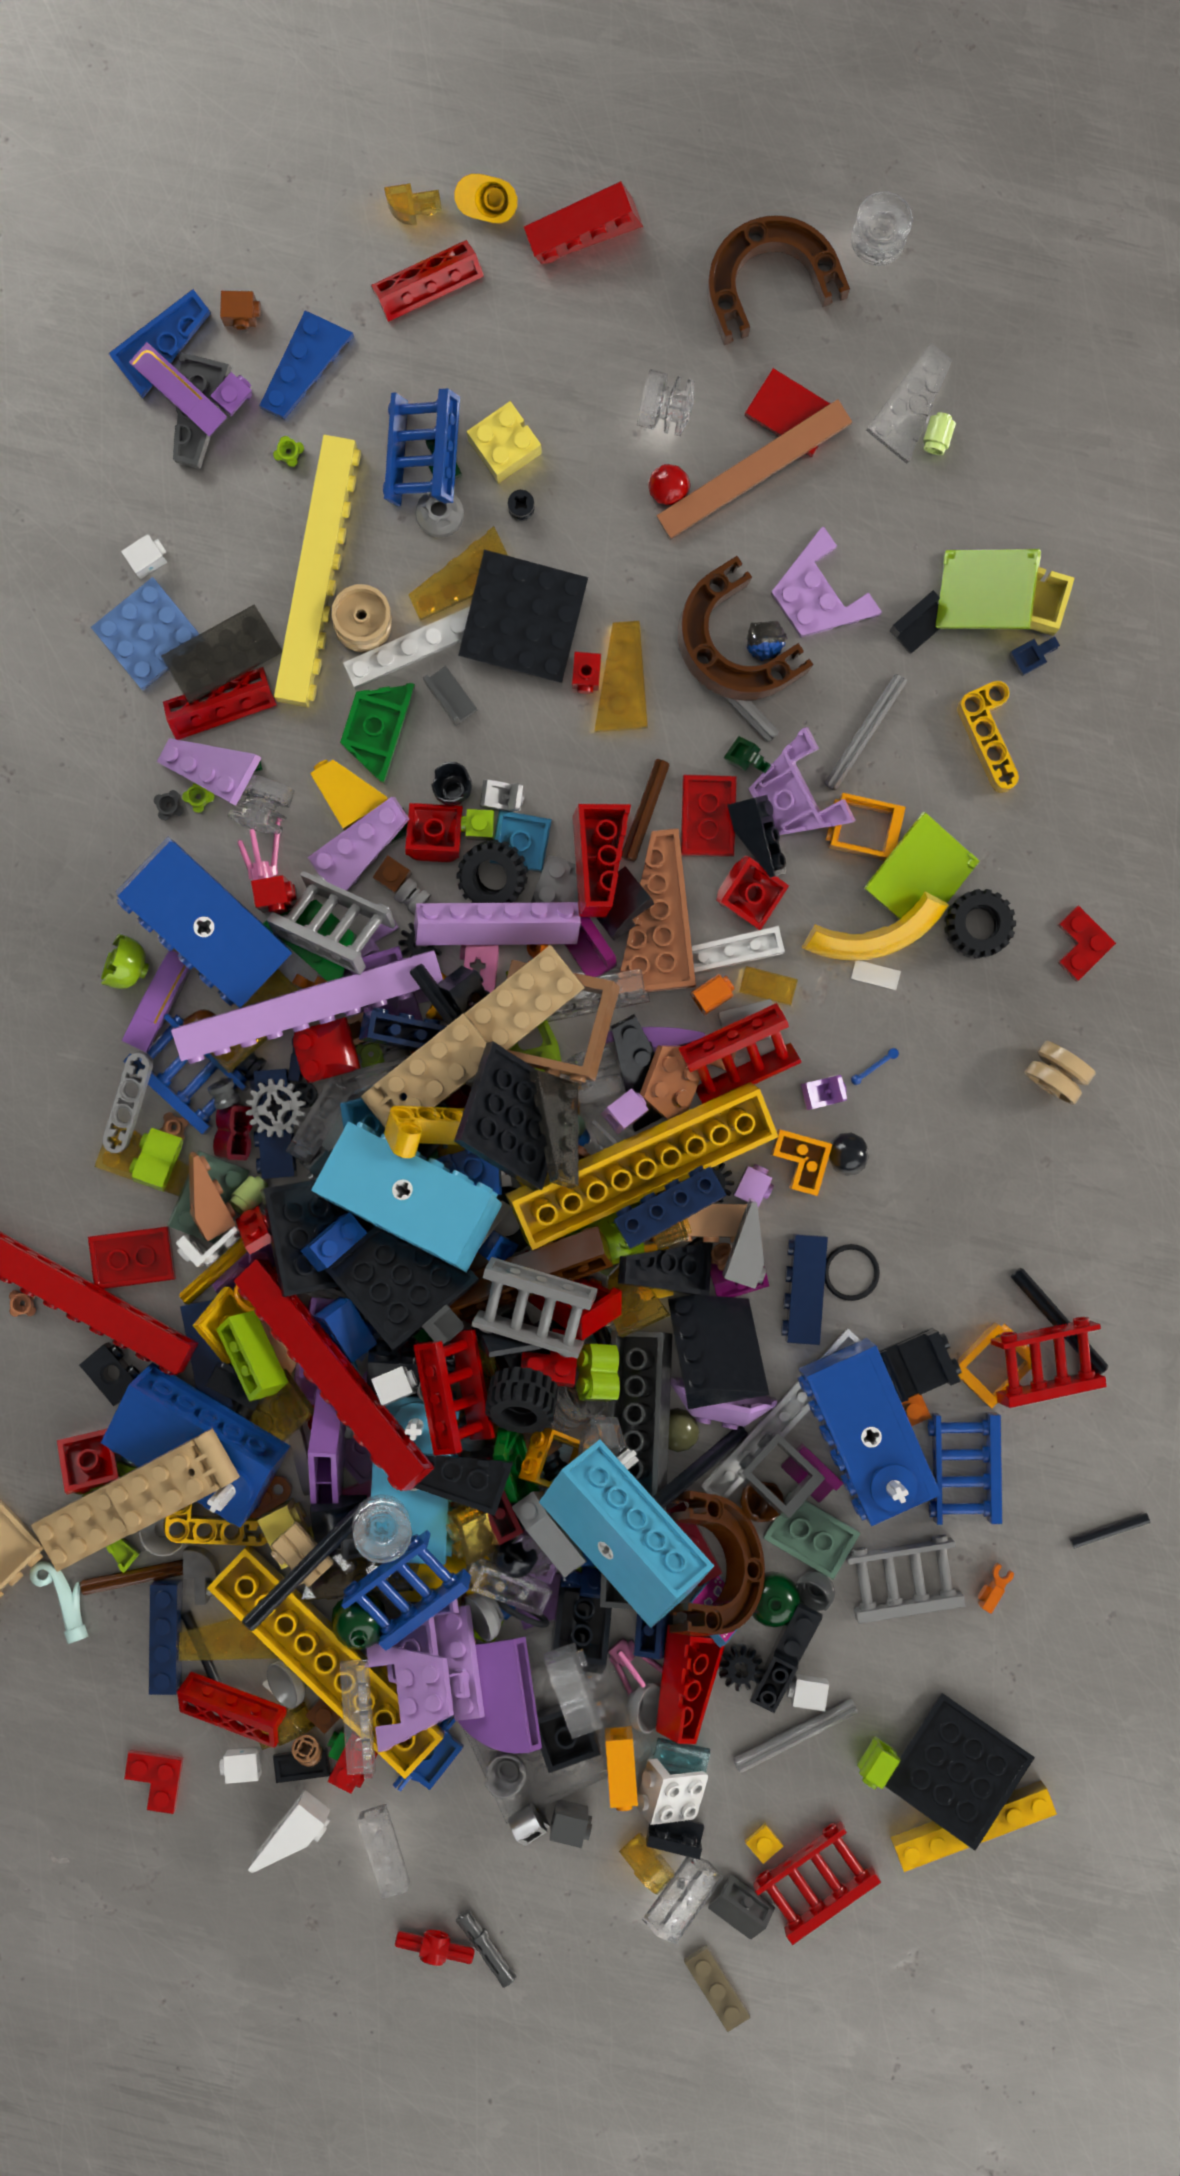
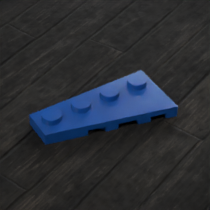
M192 289L108 354L139 395L144 398L153 385L129 361L147 342L171 364L211 312L194 289Z
M305 310L259 405L260 409L285 420L306 395V391L322 376L324 369L340 354L339 351L344 345L351 341L354 337L353 332Z
M465 1149L464 1151L435 1159L444 1164V1167L450 1170L449 1173L452 1174L453 1170L459 1171L468 1176V1179L474 1182L473 1185L476 1186L480 1182L493 1189L492 1191L498 1195H502L501 1170L469 1150Z

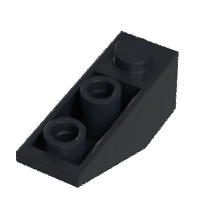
M763 795L728 804L734 832L769 877L785 874L786 859L783 853H781L779 845L780 835L774 825L772 816L773 806L768 800V796Z

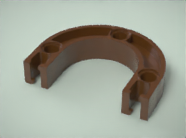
M776 215L750 220L737 227L723 240L712 260L708 279L709 307L723 345L734 341L732 331L728 330L726 322L735 319L738 323L741 338L749 336L750 325L737 294L736 278L741 268L757 255L768 252H780L797 259L807 269L822 307L833 303L831 291L828 292L826 284L830 281L835 282L840 293V301L848 298L849 284L835 250L824 235L801 220ZM751 234H758L762 239L753 241L749 236ZM827 264L831 270L822 271L818 265ZM728 302L732 307L724 310L718 304Z
M735 556L703 577L691 591L680 614L678 643L681 655L689 671L706 688L730 699L758 700L774 695L806 675L814 664L808 659L795 670L790 669L786 662L791 658L793 660L796 659L798 655L804 652L799 643L773 660L758 666H743L733 663L722 656L715 648L709 634L710 613L719 604L746 588L752 579L751 574L747 571L737 581L729 582L726 575L730 572H736L742 566L739 557ZM711 584L718 585V586L720 587L721 591H720V592H715V591H713V590L710 588V585H711ZM697 656H705L709 663H700ZM771 671L779 672L782 679L777 680L773 678Z
M684 1491L672 1503L679 1504V1501L688 1502L689 1507L686 1508V1511L672 1513L671 1518L676 1522L705 1527L712 1532L723 1549L727 1571L723 1590L712 1604L679 1603L670 1611V1615H677V1612L686 1613L687 1618L683 1624L669 1625V1633L692 1636L727 1634L744 1625L750 1619L760 1601L765 1578L762 1545L751 1520L734 1502L714 1494Z

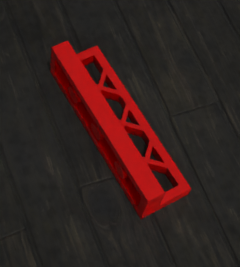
M465 240L372 284L371 287L389 322L484 277L475 251L468 241Z
M264 667L163 701L166 720L177 740L277 705ZM261 678L262 680L253 684H249L251 681ZM234 688L232 691L224 693L225 690ZM204 697H209L205 701L198 702L200 699ZM179 706H183V707H182L181 709H179V710H176V711H173V712L171 711V709H173V708H176V707H179Z
M194 1672L189 1673L178 1689L177 1695L179 1711L181 1713L273 1748L277 1746L279 1742L278 1727L287 1715L286 1707Z

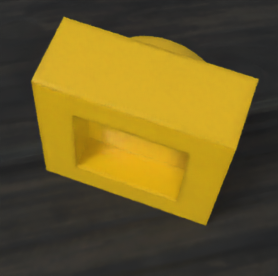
M766 1823L745 1840L746 1845L763 1864L784 1847L783 1843Z

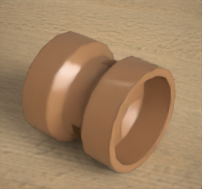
M310 1735L299 1736L292 1745L294 1758L303 1766H314L322 1758L321 1745Z

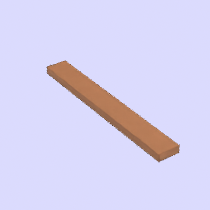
M837 399L656 515L657 519L670 540L845 429L852 424V420Z

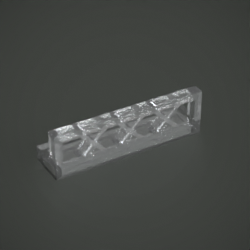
M641 969L596 977L614 981L620 987L615 1009L650 1002L649 993L644 987ZM582 990L546 1020L552 1022L597 1013L602 995Z
M368 1659L341 1661L340 1676L347 1775L364 1774V1779L373 1778L376 1764Z

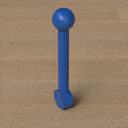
M895 1048L890 1049L885 1057L859 1075H853L851 1078L852 1083L859 1085L864 1077L885 1062L897 1058L899 1051Z

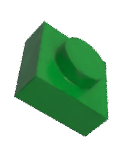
M343 1725L339 1733L333 1732L327 1744L331 1748L328 1757L338 1761L353 1730Z

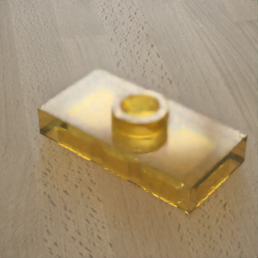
M746 966L739 993L766 1000L771 999V1001L791 1006L798 979Z

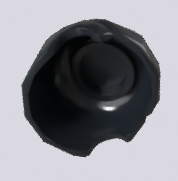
M445 762L435 769V778L431 786L439 802L447 806L460 805L471 794L472 779L465 766L458 762Z
M850 1132L841 1133L832 1140L829 1159L836 1172L849 1176L856 1175L865 1169L869 1159V1149L862 1137Z
M505 1542L497 1545L493 1552V1560L496 1567L504 1575L511 1578L525 1577L538 1560L536 1550L525 1551L522 1542L514 1544Z

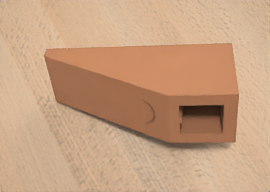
M193 1151L189 1154L190 1214L203 1238L208 1242L236 1226L233 1220L236 1214L229 1202L224 1204L220 1196L224 1192L217 1179L211 1180L207 1172L211 1168L203 1155L199 1157Z

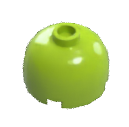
M119 933L112 944L117 946V948L113 949L111 953L109 952L101 975L103 980L101 984L111 988L126 989L136 984L139 978H145L149 964L145 963L146 954L142 945L133 938Z

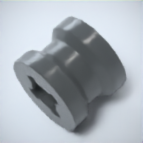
M232 1078L217 1081L207 1088L209 1094L214 1097L215 1101L213 1104L218 1110L230 1107L241 1099L239 1094L233 1089L235 1084Z

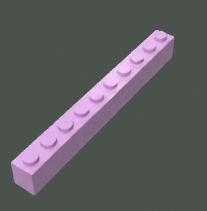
M427 951L367 969L361 975L354 973L175 1027L171 1032L180 1060H188V1063L192 1064L204 1060V1054L214 1052L215 1056L231 1052L230 1047L240 1044L241 1048L257 1044L256 1039L267 1036L268 1040L283 1036L282 1031L293 1028L294 1032L310 1028L308 1023L319 1020L320 1024L336 1020L334 1016L336 1014L345 1012L346 1016H351L362 1012L361 1007L371 1004L373 1009L388 1004L387 999L397 996L398 1001L413 997L412 991L421 989L410 974V971L415 966L423 964L437 984L443 980L435 951Z

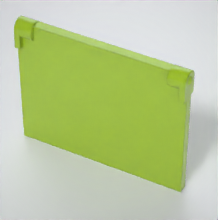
M1040 549L946 550L936 628L1030 629L1037 573L1041 558Z
M922 812L864 889L898 919H901L914 907L924 892L948 903L980 861L926 812Z

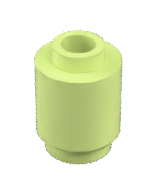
M938 412L936 415L930 416L923 439L925 444L923 449L926 452L934 455H944L945 450L949 449L956 425L951 415Z
M249 1176L232 1193V1198L229 1201L230 1205L239 1214L254 1209L263 1201L261 1189L268 1188V1184L259 1176L255 1178Z

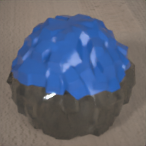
M778 621L751 623L745 639L747 642L746 648L754 658L764 661L765 659L776 658L781 653V649L785 646L788 638Z

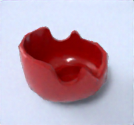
M664 464L656 468L651 473L648 482L650 495L657 503L672 506L688 496L691 487L688 474L679 466Z

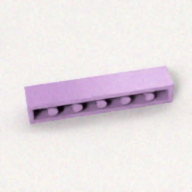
M578 902L416 903L414 929L416 946L577 944L581 921Z

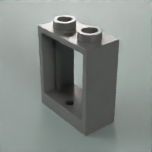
M767 1433L757 1443L758 1450L753 1455L747 1454L739 1463L741 1468L737 1474L783 1518L789 1519L822 1483L825 1477L779 1433H772L771 1435ZM776 1445L808 1474L783 1503L751 1473Z

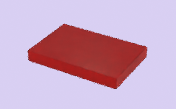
M773 368L746 410L745 416L780 437L831 403ZM819 445L810 450L809 452H807L806 454L812 457L818 449Z
M683 775L681 856L734 857L735 832L727 805L736 803L737 776Z
M169 1226L88 1237L93 1283L102 1289L176 1279Z

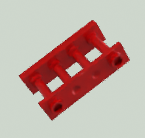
M777 1003L678 1048L690 1072L697 1070L702 1084L697 1086L696 1093L702 1104L751 1082L755 1085L802 1063L791 1042L786 1045L780 1031L788 1028L789 1024ZM771 1036L775 1050L760 1056L756 1042ZM746 1047L751 1061L736 1067L731 1053ZM722 1059L726 1073L712 1079L707 1065Z
M1076 1317L1070 1323L1018 1334L1016 1332H1004L1000 1334L1001 1337L991 1339V1345L1005 1349L1008 1377L1006 1390L996 1392L997 1403L1013 1408L1107 1387L1106 1377L1095 1373L1091 1368L1088 1332L1101 1329V1325L1089 1320V1317ZM1077 1334L1081 1370L1078 1371L1077 1375L1071 1376L1067 1373L1064 1337ZM1053 1339L1057 1375L1054 1376L1053 1380L1046 1381L1043 1379L1040 1342ZM1029 1344L1033 1380L1030 1381V1385L1022 1386L1019 1385L1016 1347Z
M475 1329L460 1331L451 1339L452 1343L443 1346L442 1341L413 1345L434 1455L462 1452L460 1439L468 1436L470 1440L495 1438L493 1423L485 1413L487 1391ZM454 1354L457 1370L448 1373L445 1357ZM459 1382L462 1398L453 1401L450 1385ZM464 1409L467 1425L458 1428L455 1412Z
M842 1821L837 1824H829L822 1830V1835L771 1871L764 1870L755 1878L756 1881L753 1885L756 1894L760 1895L767 1891L786 1918L787 1926L784 1927L786 1937L792 1945L882 1883L874 1867L862 1868L842 1839V1836L847 1833ZM832 1843L854 1874L853 1879L846 1884L838 1881L819 1853ZM810 1859L832 1890L831 1895L824 1900L817 1898L797 1869ZM787 1875H789L810 1905L809 1910L801 1916L795 1914L775 1885Z

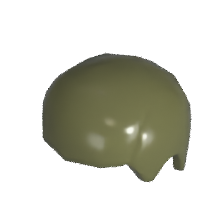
M680 1408L670 1409L668 1449L675 1452L689 1450L697 1443L699 1438L698 1434L700 1432L697 1422L687 1410Z

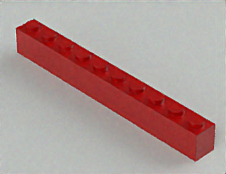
M0 1231L1 1281L8 1284L15 1283L21 1287L20 1291L31 1297L38 1296L44 1300L43 1304L54 1310L61 1309L67 1313L66 1317L77 1323L84 1322L90 1326L89 1330L100 1336L107 1335L113 1339L112 1343L123 1349L130 1348L136 1352V1357L146 1362L153 1361L160 1365L159 1369L168 1375L184 1372L199 1344L198 1342Z
M255 1259L234 1280L235 1284L239 1287L238 1293L255 1307L254 1313L260 1320L270 1326L272 1336L286 1346L288 1356L294 1362L301 1365L306 1379L316 1384L320 1389L322 1399L326 1403L332 1404L336 1409L338 1419L344 1425L349 1426L355 1433L353 1437L356 1442L362 1447L367 1448L371 1454L372 1462L377 1467L382 1468L388 1475L387 1480L391 1486L400 1491L412 1490L435 1467L415 1442L410 1440V1436L405 1434V1430L386 1406L381 1405L378 1396L297 1295L282 1296L277 1271L268 1260Z

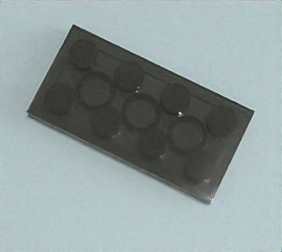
M254 604L161 655V659L187 702L191 704L281 654L282 649Z

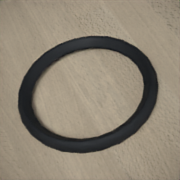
M854 1244L843 1245L836 1248L827 1257L825 1284L836 1297L847 1301H856L867 1297L876 1288L880 1275L879 1264L875 1256L865 1247ZM845 1250H857L864 1253L871 1260L874 1267L872 1284L867 1290L858 1295L840 1293L833 1287L829 1279L831 1261L836 1255Z
M502 1596L497 1599L499 1607L511 1616L536 1627L546 1628L549 1626L548 1618L533 1607L509 1597ZM507 1604L518 1607L537 1617L539 1620L528 1617L514 1610Z

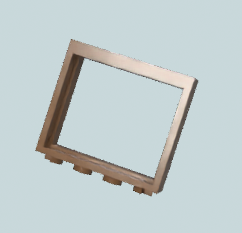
M511 960L507 979L527 963ZM574 973L585 987L583 991L602 995L583 1067L516 1051H507L533 1068L545 1070L544 1074L560 1078V1075L564 1074L570 1076L572 1081L585 1083L586 1080H596L620 987L614 981Z

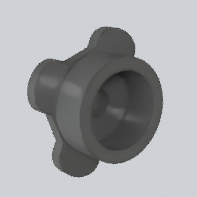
M171 790L169 793L158 794L154 797V803L159 810L158 817L161 820H167L173 815L180 816L183 814L184 808L179 803L180 795L177 791ZM171 803V807L168 808L166 804Z

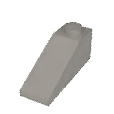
M749 1198L722 1275L725 1279L755 1289L757 1283L763 1282L766 1268L763 1267L764 1255L758 1206L754 1199Z
M533 1491L513 1505L512 1508L525 1530L559 1572L566 1577L587 1562L577 1544L539 1503L545 1493Z

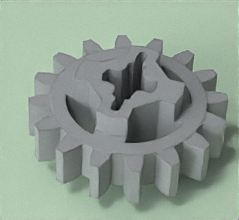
M268 1079V1086L260 1082L258 1084L260 1091L251 1090L250 1092L254 1099L246 1100V1103L252 1106L251 1110L246 1111V1115H253L254 1117L250 1121V1125L259 1124L257 1132L262 1133L266 1129L267 1137H272L274 1131L277 1132L278 1137H283V1130L292 1134V1125H301L297 1119L298 1116H305L306 1114L300 1111V1107L306 1105V1102L298 1101V1097L301 1096L302 1092H293V1083L285 1087L283 1079H280L277 1085H275L273 1079ZM278 1090L287 1093L292 1100L285 1101L282 1099ZM267 1093V1100L263 1105L258 1106L262 1096ZM274 1101L282 1105V1109L278 1110L277 1116L275 1112H270V1107L274 1106ZM289 1111H293L292 1117L285 1123L284 1117ZM266 1115L269 1117L273 1126L266 1124L260 1116Z

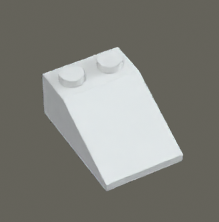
M304 1790L256 1852L248 1871L254 1873L308 1847L313 1839L318 1842L330 1822L327 1818L330 1809L308 1791Z

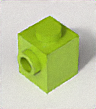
M467 809V815L461 817V832H466V839L476 841L494 840V810Z

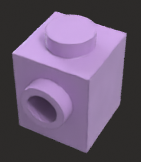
M631 1088L609 1105L601 1115L619 1135L649 1109L646 1107L644 1098L639 1093H635Z
M754 1164L753 1168L746 1166L733 1195L746 1202L749 1201V1198L754 1199L759 1207L763 1198H769L774 1187L770 1183L772 1177L767 1175L769 1170L757 1164Z

